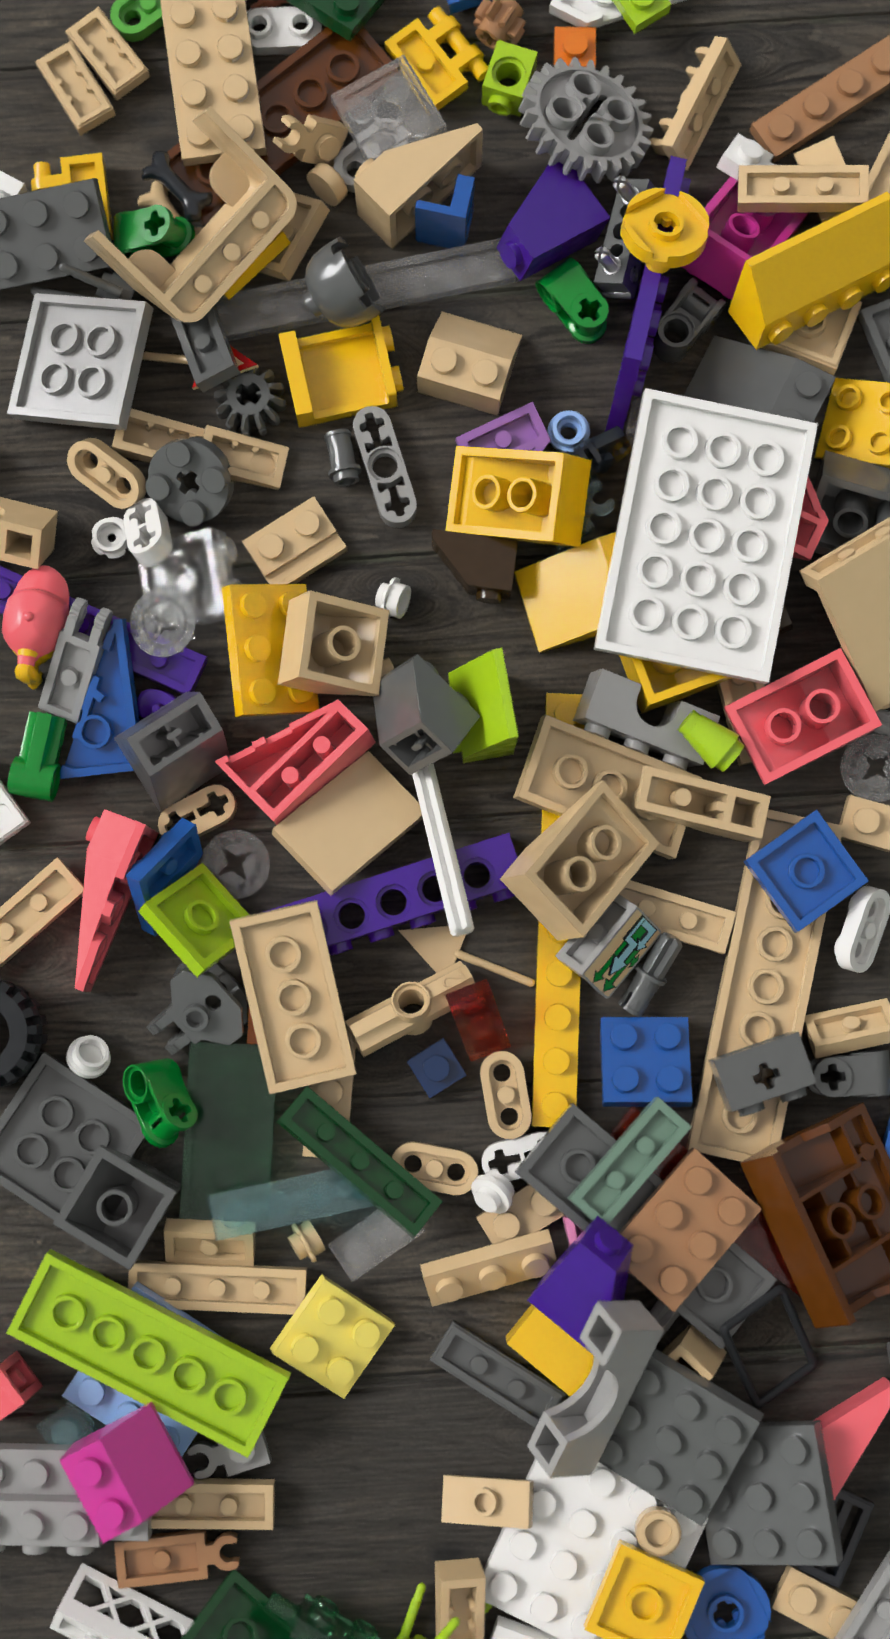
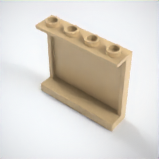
M889 517L799 570L805 585L818 592L844 654L875 712L880 709L890 708Z

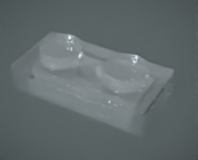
M377 1209L328 1243V1247L351 1282H353L423 1234L425 1229L423 1227L415 1237H411Z

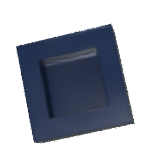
M444 1038L407 1060L408 1065L429 1098H432L466 1076L465 1071Z

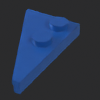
M126 618L113 620L111 630L106 634L102 647L104 649L96 674L92 676L82 705V716L75 726L72 735L74 739L66 763L62 765L60 770L61 779L134 771L114 737L139 722Z

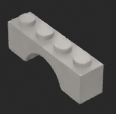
M639 1300L597 1301L580 1336L581 1341L594 1356L592 1369L585 1382L572 1396L564 1402L544 1410L527 1445L549 1478L592 1475L664 1332V1329Z

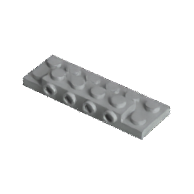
M0 1443V1552L5 1550L6 1546H22L24 1554L39 1555L48 1552L50 1546L67 1547L69 1555L83 1556L92 1553L94 1547H100L102 1541L59 1461L72 1444ZM152 1516L111 1540L149 1541L152 1536Z

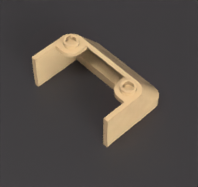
M211 106L199 113L192 121L223 152L212 165L209 179L212 189L225 204L176 259L169 264L160 254L148 249L139 250L127 258L99 230L89 234L84 240L131 288L172 318L183 323L199 321L211 310L291 221L297 208L296 197L291 188Z

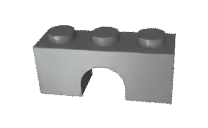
M603 668L590 673L573 721L585 725V731L608 739L610 735L624 741L623 746L645 755H648L650 751L662 756L663 762L685 771L687 767L704 764V760L677 729L692 710L716 723L719 722L720 716L684 701H678L668 704L661 722L657 726H651L641 719L637 711L636 702L642 686L640 683Z

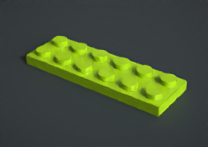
M52 1249L46 1253L7 1331V1334L144 1405L153 1402L157 1412L249 1458L291 1372Z

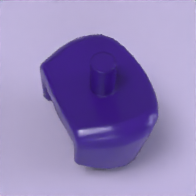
M144 690L137 699L138 714L140 717L146 718L177 697L163 690Z

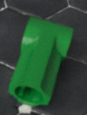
M29 711L20 754L13 759L9 771L7 784L9 794L49 802L54 801L60 784L61 766L58 762L68 722L65 718Z

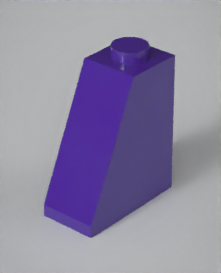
M557 162L555 165H548L508 224L496 249L499 251L504 264L512 269L518 279L522 281L597 241L610 216L585 182L579 180L577 171L571 169L567 175H564L563 164Z
M597 1215L543 1276L527 1301L589 1351L581 1341L580 1336L597 1301H624L633 1244Z

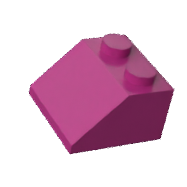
M153 1402L74 1442L59 1460L102 1543L143 1523L195 1483Z

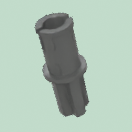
M663 932L644 963L636 965L637 973L622 998L618 1001V1004L624 1007L623 1009L627 1012L642 1017L659 987L666 985L665 975L682 949V942L677 937Z

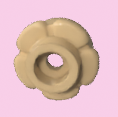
M309 1220L298 1226L295 1223L292 1224L294 1234L287 1237L297 1257L300 1260L308 1257L311 1262H316V1256L326 1249L315 1228Z

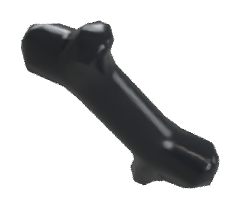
M155 151L152 156V163L142 169L141 178L143 181L154 180L161 182L182 203L187 221L192 223L199 222L202 218V210L212 204L213 195L211 192L200 193L192 190L172 170L169 154L166 151Z

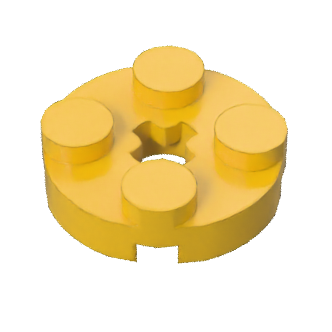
M651 188L634 196L626 208L621 224L620 236L629 252L644 262L646 267L652 272L665 273L670 268L688 265L695 261L704 251L708 239L709 216L697 199L682 191L679 192L677 197L672 194H664L666 188ZM657 224H661L665 228L672 226L674 229L672 232H663L658 229Z

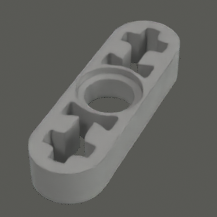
M365 407L354 417V436L381 519L390 527L402 528L409 525L416 516L417 502L389 415L379 407ZM368 419H374L376 425H384L379 428V438L382 446L374 448L370 432L361 431L366 428V421ZM388 442L391 443V446H384ZM366 449H373L369 453L366 452ZM378 458H392L398 466L395 474L388 478L377 476L373 471V464ZM402 481L404 483V486L397 484ZM396 486L400 502L409 503V505L404 507V515L397 516L395 511L386 510L391 507V496L388 488ZM379 488L385 489L383 492H379Z

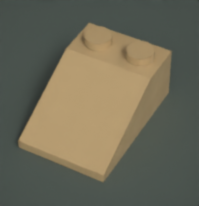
M478 123L386 150L375 160L373 158L366 160L358 168L354 179L357 215L391 249L395 247L415 228V206L417 200L441 204L454 192L458 174L471 176L482 166L483 128Z
M602 780L595 784L529 844L502 875L500 880L557 941L583 938L660 842L605 781Z

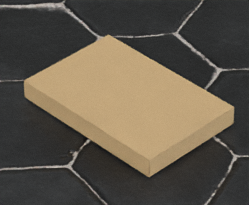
M367 751L272 829V835L322 888L332 896L419 823L423 817L419 802Z

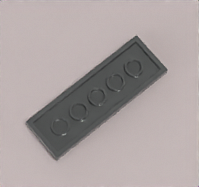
M571 1103L514 1172L584 1231L592 1220L567 1198L615 1144L616 1140ZM652 1173L609 1225L619 1232L663 1180L655 1173ZM734 1242L678 1307L676 1312L722 1350L725 1346L720 1334L722 1324L766 1294L777 1278ZM742 1321L729 1331L731 1337L734 1335V1333L738 1330V1328L742 1325L744 1321Z

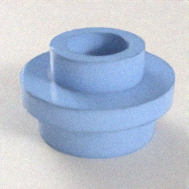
M569 410L556 414L548 425L547 433L551 439L550 444L562 453L567 451L574 453L573 448L577 445L581 448L584 447L583 441L587 440L590 435V427L585 417L578 412ZM570 427L575 430L576 436L573 439H565L561 435V430Z

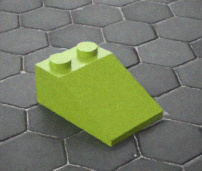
M498 648L448 673L449 685L456 692L465 696L470 706L480 715L479 719L453 752V754L461 753L463 763L513 755L515 751L518 732L503 650Z

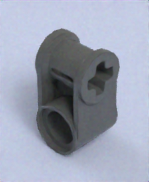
M691 278L659 322L656 336L653 337L654 354L666 363L681 361L700 337L716 322L726 307L727 302L724 299L716 300L698 286L697 279ZM675 332L682 337L683 342L673 343L665 337L664 333Z
M889 1050L849 1052V1054L813 1058L809 1061L817 1083L807 1087L817 1095L828 1097L890 1095ZM828 1070L835 1071V1079L829 1080L828 1083L821 1082L820 1074L826 1073Z

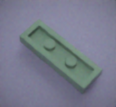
M654 1097L567 1199L592 1221L598 1215L609 1224L691 1129V1126L659 1097Z

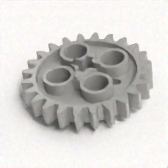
M576 57L572 58L569 66L561 58H558L554 67L545 63L541 72L535 71L522 94L523 101L519 107V112L524 114L520 125L530 128L526 140L539 142L535 151L536 154L548 152L551 155L548 165L552 166L557 162L562 163L564 175H567L571 169L577 170L580 181L584 180L587 173H591L596 183H600L604 175L614 182L619 173L626 177L632 168L638 167L651 145V141L648 139L653 133V128L647 124L652 116L649 113L641 112L646 103L645 100L633 99L632 95L636 90L635 86L624 88L621 85L624 78L623 75L613 79L609 77L608 66L603 67L601 72L595 70L593 60H589L586 67H581ZM602 100L603 103L600 105L597 113H593L574 140H570L569 138L575 128L583 123L596 102Z

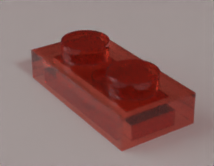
M487 979L445 995L470 1062L511 1047Z

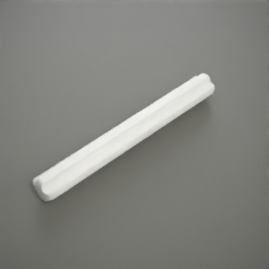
M434 763L415 772L412 776L450 933L453 936L459 937L470 934L474 930Z

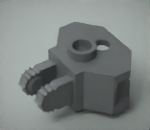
M220 961L198 978L182 962L178 965L170 981L172 999L170 1005L146 1027L154 1036L162 1032L174 1021L181 1031L173 1035L165 1046V1049L171 1055L178 1052L191 1041L194 1044H197L200 1040L231 1045L243 1035V1025L248 1022L249 1010L246 991ZM221 982H223L227 986V990L224 988Z

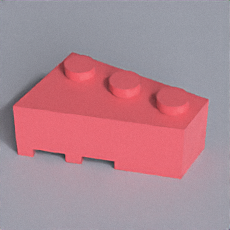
M339 700L290 723V727L266 739L262 737L252 742V746L230 757L225 755L215 760V763L276 825L359 759L376 743L369 729Z

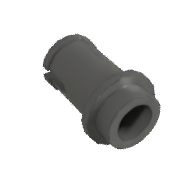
M335 429L327 432L324 435V441L327 445L331 465L328 477L334 480L335 486L339 487L357 483L362 469L359 464H356L351 431L349 429Z

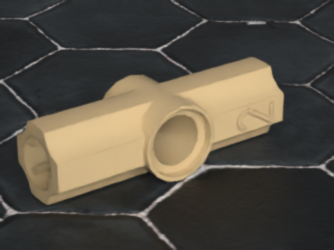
M459 961L419 983L406 982L399 985L394 990L392 997L346 1020V1028L358 1051L365 1057L406 1034L418 1035L424 1033L429 1029L433 1020L478 997L479 990L466 965ZM410 1004L422 1006L421 1010L413 1014L402 1011L404 1007Z

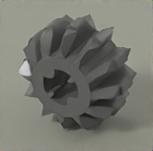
M257 367L249 370L248 373L238 374L234 379L230 378L221 383L224 389L214 392L215 401L220 403L216 408L218 418L227 419L225 425L229 431H234L241 426L242 435L250 436L252 427H257L260 435L265 436L267 434L266 422L276 426L279 425L281 421L276 412L286 410L287 404L280 397L285 392L284 386L281 382H274L275 375L272 370L268 369L260 375L259 368ZM257 396L258 402L256 404L250 401L245 405L243 404L242 399L245 397L252 400Z

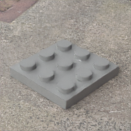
M35 293L7 414L16 420L126 430L154 308L146 301Z

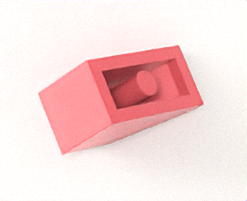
M18 1350L0 1363V1421L22 1406L43 1387Z

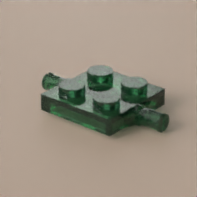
M273 1591L264 1608L287 1622V1625L291 1628L290 1637L293 1639H381L377 1636L378 1631L372 1625L358 1618L354 1622L338 1613L340 1609L335 1603L321 1595L313 1598L305 1593L300 1604L296 1605L277 1594L276 1591Z

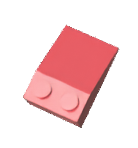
M841 648L724 707L764 785L873 732L882 725Z

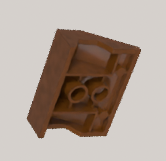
M864 1102L849 1107L775 1142L740 1162L815 1329L851 1325L856 1321L853 1315L855 1312L874 1299L890 1294V1159Z

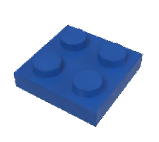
M818 810L807 815L743 861L795 933L802 930L869 881Z
M601 1017L602 1107H647L654 1097H659L669 1107H691L693 1101L688 1017Z

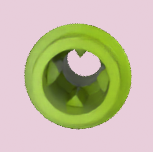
M695 710L689 713L677 729L711 769L716 767L721 772H724L735 761L745 746L738 740L739 734L702 714L700 715Z

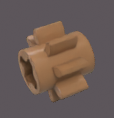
M482 0L474 13L476 17L474 25L478 27L476 30L478 39L493 50L497 40L517 45L525 32L523 26L526 21L522 19L524 14L522 7L515 0H494L493 2Z

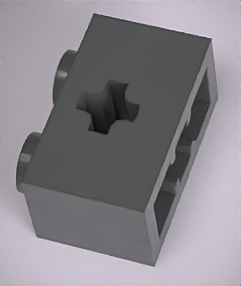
M790 1031L708 1059L725 1110L730 1112L738 1110L740 1117L764 1110L765 1105L763 1101L780 1096L782 1102L807 1095L805 1087L817 1083L799 1032ZM760 1064L763 1068L772 1069L774 1074L767 1078V1086L764 1083L754 1082L753 1076L760 1073L758 1066Z

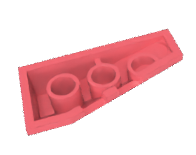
M105 809L101 818L94 817L86 834V840L90 841L86 854L75 989L82 992H91L132 897L126 874L135 862L141 860L153 848L159 834L143 823Z

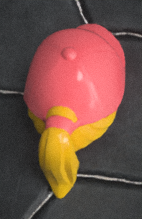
M41 565L39 569L32 568L20 579L13 594L7 599L2 620L3 637L18 659V664L15 668L16 679L27 684L33 690L43 681V672L39 670V666L53 657L60 630L65 627L69 615L70 596L68 585L64 577L57 570L46 565Z

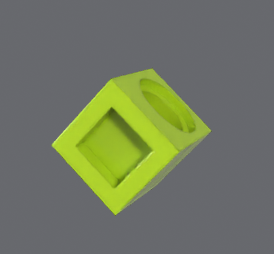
M497 40L482 85L481 105L487 106L498 115L508 116L513 114L521 117L522 113L519 112V107L523 101L522 94L536 71L538 52ZM510 78L515 80L517 84L507 87L500 84L499 81Z

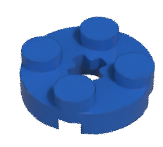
M709 1565L695 1573L702 1576L705 1583L685 1629L688 1639H764L766 1637L765 1631L768 1627V1621L771 1619V1606L765 1590L753 1574L744 1570L740 1565ZM721 1601H725L727 1604L734 1603L737 1606L731 1612L733 1620L725 1623L722 1617L713 1618V1613L717 1610V1604Z

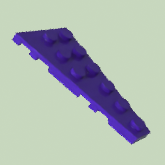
M675 156L670 157L663 188H666L664 194H672L677 197L680 191L688 194L691 179L683 177L687 159ZM657 224L658 229L663 232H672L674 229L672 226L665 228L661 224ZM645 264L605 431L619 426L623 431L632 396L641 397L646 372H648L654 348V338L652 337L656 336L662 312L660 311L661 304H657L655 301L663 303L669 277L650 271Z

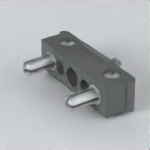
M618 176L614 180L615 183H613L617 195L604 245L597 248L595 251L597 254H594L599 262L594 283L603 291L602 295L604 298L633 299L644 262L633 256L626 248L620 236L621 224L626 208L634 196L642 191L660 187H655L650 179H626L624 176Z

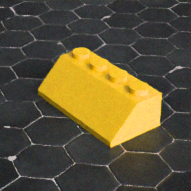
M888 191L745 261L728 313L756 350L771 342L773 345L779 344L786 340L793 331L805 325L813 327L819 324L829 313L839 308L847 310L857 304L862 297L874 291L881 293L890 287V194Z

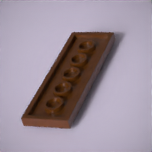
M326 27L257 81L267 155L260 157L278 176L299 161L293 153H286L273 143L274 137L285 138L291 132V129L280 121L283 115H292L303 125L308 114L346 124L402 80L401 70L364 27H362L351 42ZM180 143L167 151L172 170L192 190L200 193L211 192L213 195L212 204L202 210V218L199 222L204 227L225 204L214 192L210 184L209 174L215 162L184 166L181 158Z

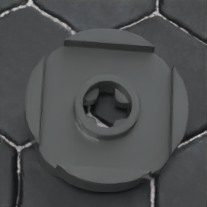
M190 437L188 439L180 438L170 441L155 453L149 465L148 479L145 486L147 494L156 501L166 515L188 526H196L214 518L226 508L233 495L234 480L231 482L228 471L230 464L227 457L215 444L201 437ZM193 471L197 475L195 482L200 486L199 490L187 488L182 479V473L187 475Z

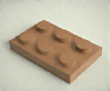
M691 1148L619 1231L623 1237L633 1244L629 1273L666 1307L675 1312L762 1209L698 1150Z

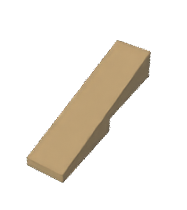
M132 408L127 429L115 430L111 447L113 450L125 458L149 463L155 453L170 441L180 438L188 439L190 437L204 438L215 444L227 457L230 464L228 471L231 480L276 490L280 489L289 447L210 425H206L204 429Z
M479 1558L435 1561L436 1636L453 1617H458L460 1624L449 1639H484L486 1577Z

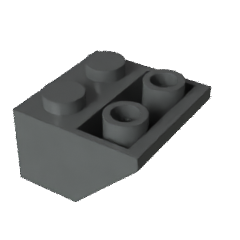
M418 654L382 676L379 695L373 696L379 746L410 775L453 753L480 717L470 706L466 697L456 692L438 674L437 669L429 662L424 661Z

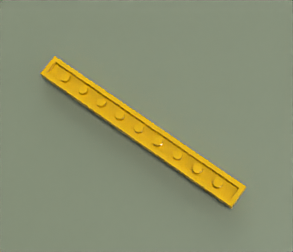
M546 693L545 715L584 730L585 725L573 721L582 694ZM542 810L541 834L560 816ZM539 920L531 1126L551 1127L571 1103L577 1106L580 976L555 957L569 939L557 941Z

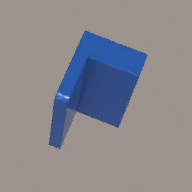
M457 175L451 206L422 200L416 201V241L465 252L474 211L475 177Z

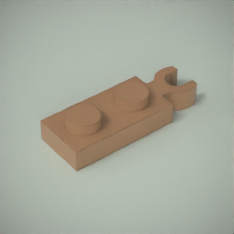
M194 1529L152 1534L149 1541H115L118 1589L208 1579L210 1575L209 1565L214 1564L221 1570H234L240 1565V1557H225L222 1554L221 1547L225 1544L237 1543L238 1533L226 1531L218 1535L215 1541H207L206 1529Z

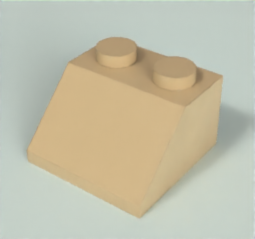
M441 312L429 336L418 371V392L498 416L522 335Z
M311 590L290 599L278 685L317 694L379 695L389 610Z

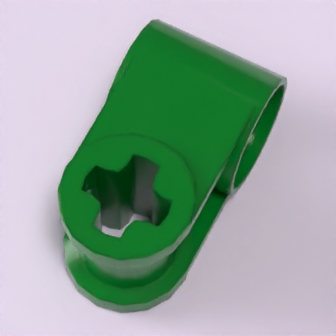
M153 205L135 211H124L114 216V246L127 258L133 253L144 249L153 250L163 258L178 256L195 238V230L192 223L183 217H173L171 211L162 205Z
M570 257L536 281V289L541 299L557 315L573 338L584 344H592L604 336L607 327L606 320L609 314L608 303L589 280L582 266L574 258Z
M164 1058L132 1064L126 1068L123 1075V1088L141 1125L142 1134L149 1143L158 1148H166L172 1145L178 1138L179 1132L190 1129L197 1121L198 1116L197 1108L187 1091L179 1066L173 1059ZM185 1112V1116L180 1120L179 1116ZM159 1121V1124L153 1128V1125Z

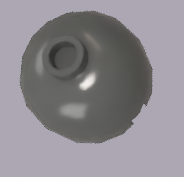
M339 236L318 250L307 264L305 282L309 291L303 297L315 317L323 314L334 325L343 328L356 327L381 314L384 308L374 304L375 301L380 299V296L370 275L358 256L352 259L348 258L343 250L350 245Z

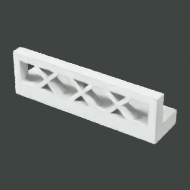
M82 1563L55 1613L50 1628L70 1639H159L156 1629L172 1625L179 1629L181 1635H183L194 1620L132 1588L118 1589V1582L115 1579ZM83 1580L101 1589L105 1603L89 1607L74 1599ZM129 1604L139 1608L145 1624L133 1628L121 1624L116 1609ZM108 1611L109 1617L102 1613ZM152 1616L158 1619L153 1621ZM148 1632L149 1637L143 1635V1633Z

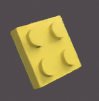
M321 1274L270 1349L275 1356L344 1399L395 1324L389 1317Z

